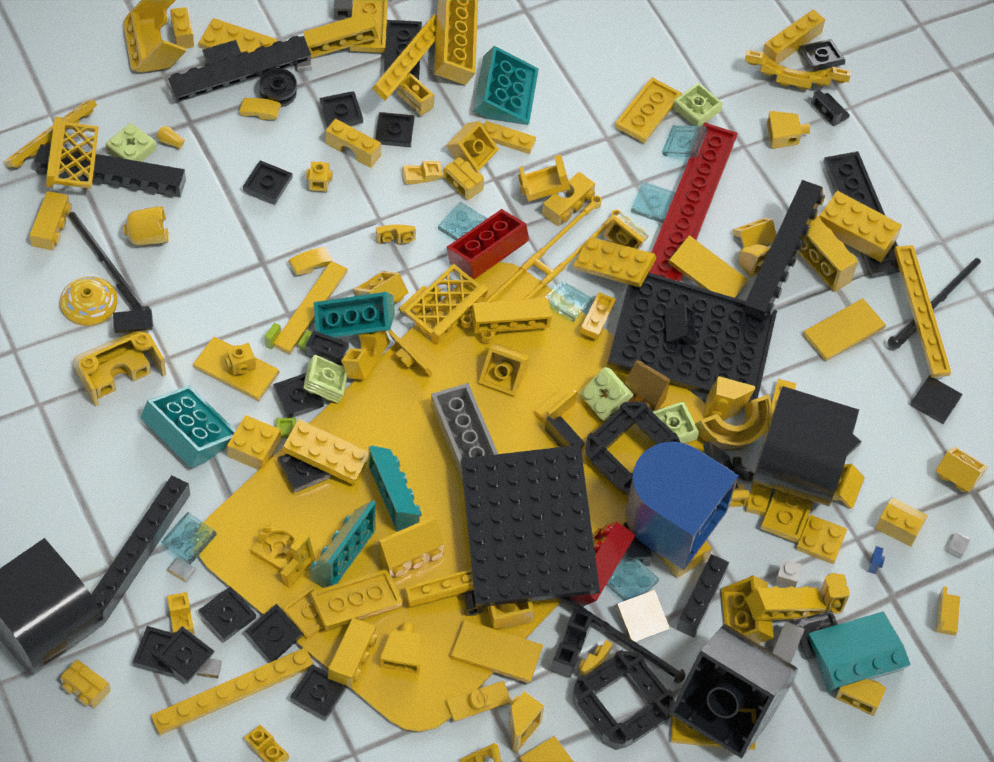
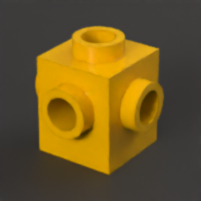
M311 161L310 169L306 170L309 190L328 191L329 181L332 182L333 171L329 170V163Z
M249 343L235 345L227 349L225 362L227 368H231L234 375L256 369L255 356Z

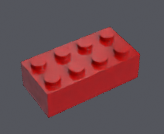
M500 209L446 247L450 264H455L468 276L476 279L529 241L527 224L505 210Z
M617 521L606 524L603 528H598L593 535L600 593L571 596L569 598L582 607L597 601L634 539L635 534Z

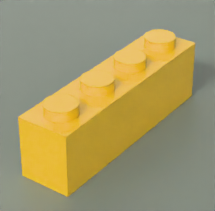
M812 9L764 44L763 52L774 62L781 63L799 50V46L806 45L819 36L823 31L826 19Z
M371 11L304 31V37L310 50L311 58L379 38Z
M539 297L524 300L473 303L471 312L474 333L548 328L552 319L548 298Z
M760 586L754 588L752 593L745 598L754 620L799 619L823 613L827 609L819 588H809L808 586L794 588L793 586L787 588H779L778 586L763 588Z

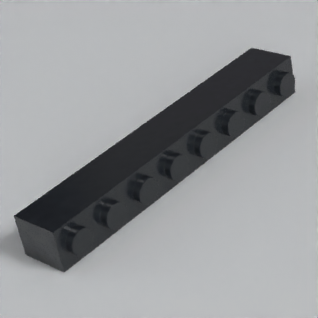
M293 36L288 41H277L269 47L261 46L253 52L248 53V51H245L237 57H226L221 62H210L202 68L194 67L186 73L172 74L168 78V86L174 102L178 103L260 77L269 69H286L310 61L311 53L304 36Z
M41 144L35 159L37 173L47 175L51 149L49 145ZM78 151L71 154L75 159L82 156ZM96 154L92 182L181 198L186 176L185 169ZM68 157L61 160L65 166L72 162ZM86 159L80 162L84 168L91 165ZM76 165L69 168L73 174L80 171ZM65 171L59 174L61 178L70 177ZM84 174L77 177L80 181H89Z
M805 180L801 181L744 303L745 313L764 320L767 319L768 314L771 315L775 307L773 303L776 298L779 299L782 292L781 286L783 282H787L789 277L788 271L790 267L795 265L797 251L800 252L803 247L804 241L802 240L804 236H808L811 229L810 223L812 220L815 221L818 214L817 208L824 202L825 195L823 194L822 186Z
M173 475L170 476L91 595L97 603L105 623L189 498V483Z

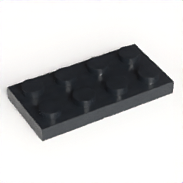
M387 20L384 73L421 30L422 21ZM420 60L409 72L418 80Z

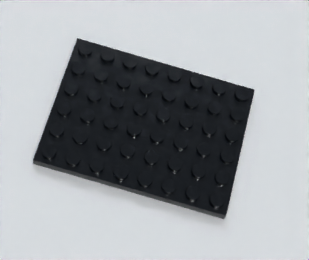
M648 273L641 287L629 284L627 286L607 365L631 371L638 360L669 378L671 384L709 394L718 376L755 386V390L748 401L749 403L759 396L777 310H773V313L771 315L768 314L767 319L764 320L745 313L744 300ZM683 302L694 309L696 343L689 345L683 339L672 343L667 342L665 309Z
M581 445L461 459L476 608L600 593Z

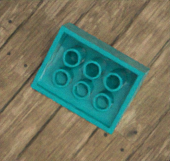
M493 46L483 56L473 112L488 119L528 125L530 123L539 68Z
M190 385L147 400L140 417L190 468L206 463L226 448L236 431Z
M372 500L356 509L351 516L348 515L342 529L335 532L331 544L325 546L322 550L320 559L312 563L309 569L312 582L323 588L338 584L375 532L376 502Z
M884 611L808 633L828 693L861 680H872L902 671L911 665L904 645Z

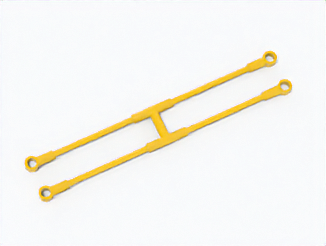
M597 195L593 196L591 202L547 245L531 256L485 302H492L514 280L533 265L547 276L524 299H531L543 287H546L566 268V265L581 252L587 240L553 270L539 261V259L579 220L588 215L594 208H600L602 198ZM617 209L613 210L611 216L591 237H598L608 228L615 217L614 215L622 214V212ZM471 313L462 316V327L469 328L472 326ZM498 331L483 332L481 340L484 343H490Z

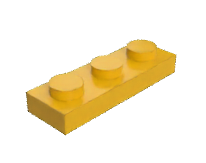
M485 121L483 125L496 144L530 154L536 142L535 136L489 121Z
M598 292L579 333L597 340L616 299Z

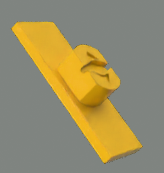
M389 330L390 337L400 347L395 353L397 358L407 368L416 363L429 377L432 376L429 367L392 330Z
M503 680L447 699L446 703L453 721L456 722L511 703V698Z

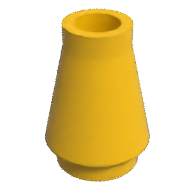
M163 125L156 136L159 142L179 149L185 142V139L181 138L169 126Z

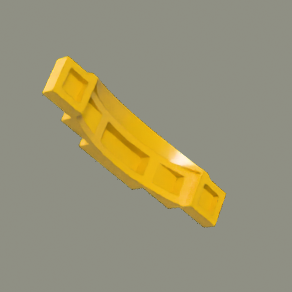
M746 50L744 60L750 65L757 66L760 64V72H763L765 75H777L776 82H779L780 85H795L803 90L811 89L812 82L822 87L830 86L831 79H834L837 83H849L851 71L837 67L815 72L793 70L774 62L764 52Z

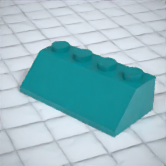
M388 292L313 302L316 331L334 338L391 330L395 316L394 297Z
M373 445L369 446L368 466L396 532L419 523L422 513L419 505L414 504L413 491L411 488L408 489L406 485L407 478L405 473L399 469L400 462L398 457L393 455L391 449Z

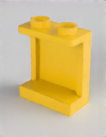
M561 154L554 156L556 162L554 166L527 174L524 172L523 166L519 167L520 174L517 176L522 195L527 196L528 202L571 189Z

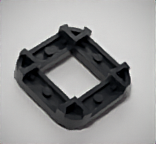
M642 401L622 403L620 405L621 408L593 434L590 433L588 435L585 446L590 462L625 495H629L633 474L607 450L615 441L636 424L656 445L665 442L680 443L678 435L664 424L648 408V405Z
M623 649L617 651L614 657L588 674L580 675L577 678L572 694L575 706L603 742L614 750L632 745L665 723L671 716L669 712L674 704V695L671 689L667 690L644 662L645 657L639 652L637 654L631 651H623ZM627 675L650 705L621 724V722H616L596 695Z

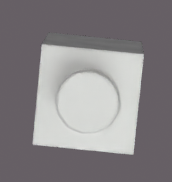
M783 559L775 586L779 588L793 586L796 588L802 564Z

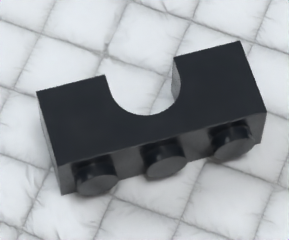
M574 608L567 624L563 641L559 644L553 658L551 671L571 678L592 626L593 614Z

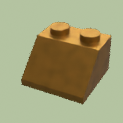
M637 360L624 383L633 393V397L628 402L642 401L648 405L651 411L658 410L666 400L670 379Z

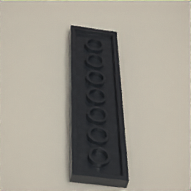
M859 151L824 157V165L836 192L839 191L885 215ZM896 241L882 262L860 252L871 278L900 272L894 253L895 247L898 246Z

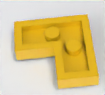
M302 533L292 542L290 549L293 559L281 571L283 584L288 587L293 585L315 559L310 537L305 533Z

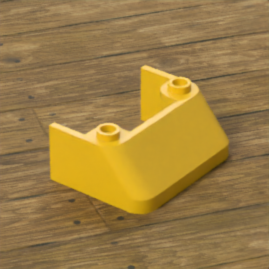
M141 0L126 15L123 27L130 65L133 71L141 73L169 69L186 52V48L162 40L160 29L166 25L168 20L166 10L176 0Z
M142 331L129 332L83 352L74 358V369L95 406L99 405L97 392L88 375L95 373L99 365L107 362L110 358L117 357L129 349L148 350L162 376L166 375L164 357L150 334Z

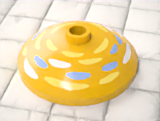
M94 276L81 277L72 281L64 288L60 296V307L63 315L69 321L82 326H93L103 323L113 315L118 304L115 288L105 279Z

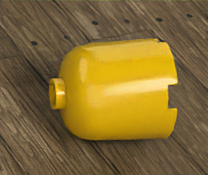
M163 206L132 211L126 218V224L123 225L124 235H128L130 241L137 246L169 242L168 228L164 229L163 221L166 220Z

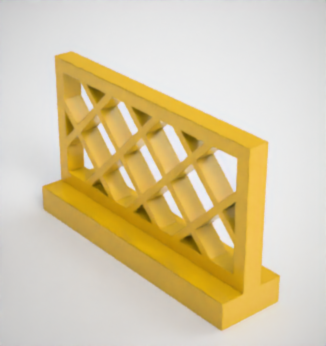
M55 116L46 187H53L54 184L91 189L99 126L64 122L62 117ZM65 128L73 129L76 133L69 136L65 132ZM86 131L95 132L94 136L87 138L83 133ZM80 136L84 141L77 144L73 139ZM70 142L74 147L67 151L63 145ZM88 144L92 150L85 153L81 148ZM78 151L82 156L75 159L71 154ZM68 157L72 162L65 166L61 160ZM85 159L91 164L86 168L80 164ZM76 165L80 171L73 174L69 168ZM64 171L70 176L67 179L58 178L59 174ZM84 174L89 181H80L77 177Z
M453 264L404 310L403 314L432 337L431 341L437 345L461 322L463 315H468L472 312L473 303L482 302L486 298L489 288L484 284L480 286ZM454 271L459 275L460 280H449V275ZM447 285V292H437V286ZM450 285H460L461 292H450ZM463 285H471L475 289L472 292H464ZM426 296H434L435 304H424V298ZM437 296H448V304H438ZM451 296H461V303L451 304ZM414 308H422V316H415L410 311ZM425 308H435L436 316H425ZM438 308H449V314L447 316H439ZM426 320H436V326L433 329L429 328L426 325Z

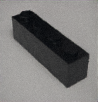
M713 554L710 555L678 620L676 630L695 638L727 573L730 562Z

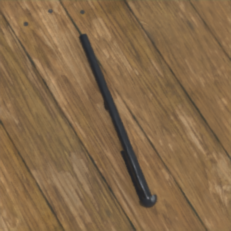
M71 212L68 215L97 254L100 262L104 260L108 271L118 283L116 287L133 310L150 309L149 306L142 304L76 213Z
M975 258L931 301L933 310L981 263L979 258ZM913 319L895 337H889L888 346L891 349H899L917 331L915 320Z
M569 597L556 598L572 610L577 608L593 614ZM596 615L593 616V624L635 652L641 653L645 659L674 677L673 682L681 683L685 680L686 673L683 669L677 670L612 627L608 622L603 621Z

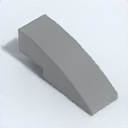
M786 621L773 649V653L791 663L805 629Z

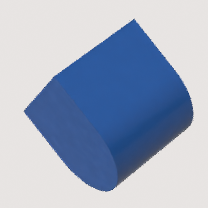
M665 442L652 446L639 457L634 467L626 504L628 527L641 543L685 570L728 512L739 475L688 444Z

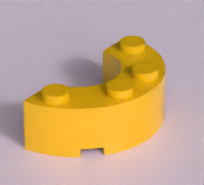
M769 394L754 399L744 406L746 415L742 425H729L718 414H715L695 424L699 431L698 434L706 442L710 441L716 447L723 450H738L748 446L760 438L768 428L767 426L772 416V404Z

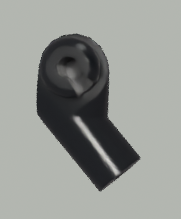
M733 457L734 473L739 475L738 478L743 481H752L754 473L742 465L741 457Z

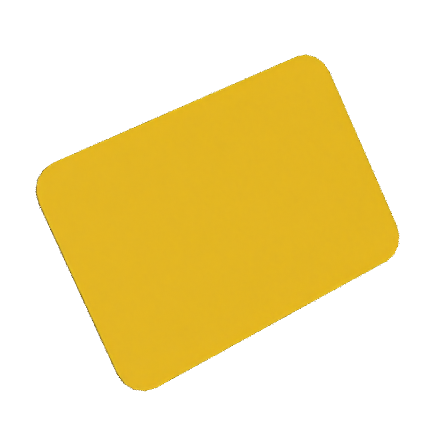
M498 262L479 277L473 279L480 286L484 284L489 288L487 296L482 302H485L520 267L512 263ZM526 271L492 302L524 299L540 284V280ZM460 285L456 286L451 292H461ZM463 285L464 292H472L475 289L471 285ZM548 286L543 287L531 299L538 297L548 298L552 314L550 327L498 331L490 343H484L481 340L482 333H474L473 322L469 328L462 327L460 322L436 345L431 341L432 337L415 324L400 339L429 367L432 376L429 377L416 363L407 368L395 355L400 349L395 343L379 358L365 380L356 379L345 389L339 403L332 401L309 423L368 452L369 446L372 445L391 449L393 455L399 459L400 471L406 475L408 489L411 488L413 491L414 504L420 507L422 516H420L419 522L434 516L445 545L444 554L439 559L430 560L419 568H412L399 577L394 576L391 578L403 602L402 607L360 619L363 622L376 626L375 634L378 637L374 647L370 646L368 650L370 655L367 663H362L361 665L362 673L359 680L354 681L352 687L349 688L388 721L404 730L424 732L438 728L452 718L446 703L447 699L479 689L494 674L492 671L451 658L464 620L492 628L487 607H482L483 611L480 614L467 616L464 613L465 603L461 598V593L410 607L405 590L407 586L472 569L464 486L431 408L432 393L469 383L498 454L560 447L546 432L545 423L534 415L535 410L561 388L568 393L575 390L577 392L576 403L561 417L585 442L581 452L592 535H594L598 528H603L606 524L617 521L623 525L624 522H627L626 504L628 495L621 493L590 462L586 454L585 446L588 435L590 433L593 434L606 421L599 418L579 393L604 367L611 369L623 383H625L630 371L607 365L614 335L605 328L602 329L597 340L579 333L587 315ZM448 296L438 304H448ZM451 296V304L461 303V296ZM435 308L425 316H436ZM438 308L439 316H447L449 308ZM426 320V325L433 329L436 326V320ZM494 343L531 356L515 396L478 383L489 348ZM669 383L666 400L659 409L684 402L695 424L706 418L704 417L705 403L684 387ZM605 391V393H604V397H605V398H607V396H608V395L606 394L608 391ZM634 424L607 450L633 474L639 457L656 444ZM699 434L696 440L684 443L698 449L702 453L705 452L703 444L706 441ZM281 449L266 463L264 468H260L208 516L202 524L196 541L200 560L209 571L228 587L231 586L240 597L264 615L276 603L282 608L312 585H315L318 590L323 588L310 579L309 569L312 563L293 585L288 587L283 584L280 570L251 553V548L257 542L259 532H263L264 526H269L275 520L299 535L302 533L308 535L315 556L314 562L320 559L324 547L331 544L335 532L342 529L348 515L351 516L356 509L373 500L376 502L375 532L338 583L384 570L379 560V540L396 533V530L369 469L368 459L354 485L331 475V478L294 493L277 460L278 457L287 454ZM275 533L269 537L277 540L282 539L285 534ZM292 538L286 543L288 549H290L293 542ZM264 542L265 553L269 555L272 551L271 546ZM277 543L273 548L275 551L281 552L285 549V546L282 543ZM277 555L275 559L286 558V555ZM556 598L532 601L534 608L533 622L497 630L527 639L561 602ZM405 622L412 623L414 625L413 633L421 635L419 674L380 667V658L391 631H401L402 624ZM350 623L329 630L323 628L308 640L303 636L296 643L301 648L306 647L308 653L326 669H329Z

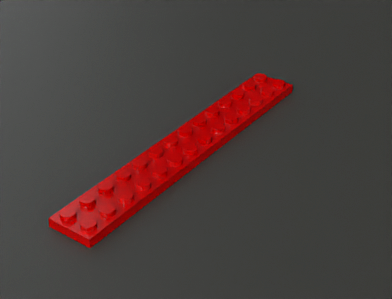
M703 123L651 252L656 255V260L649 273L681 282L683 274L671 266L668 261L689 235L697 241L737 139V132L709 123Z

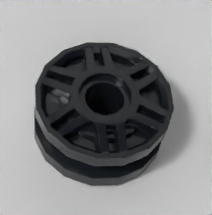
M273 68L264 72L260 77L259 94L262 99L279 102L281 107H286L293 103L297 95V81L290 71L283 68Z

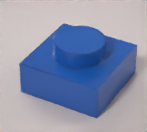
M875 547L868 569L869 573L876 574L878 567H883L885 556H882L884 548Z

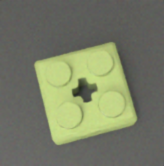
M697 83L674 100L673 108L696 128H699L704 122L706 123L721 112L723 103L700 83Z
M129 123L105 143L106 151L112 156L141 162L157 149L156 141L132 123Z
M313 355L308 363L304 389L310 393H316L328 401L339 403L345 391L346 371L340 365Z
M606 367L579 393L603 421H607L621 408L620 405L622 403L628 402L633 397V393L616 374ZM605 391H608L606 393L608 395L607 398L604 397Z
M684 402L652 411L678 435L680 443H687L697 439L699 431Z

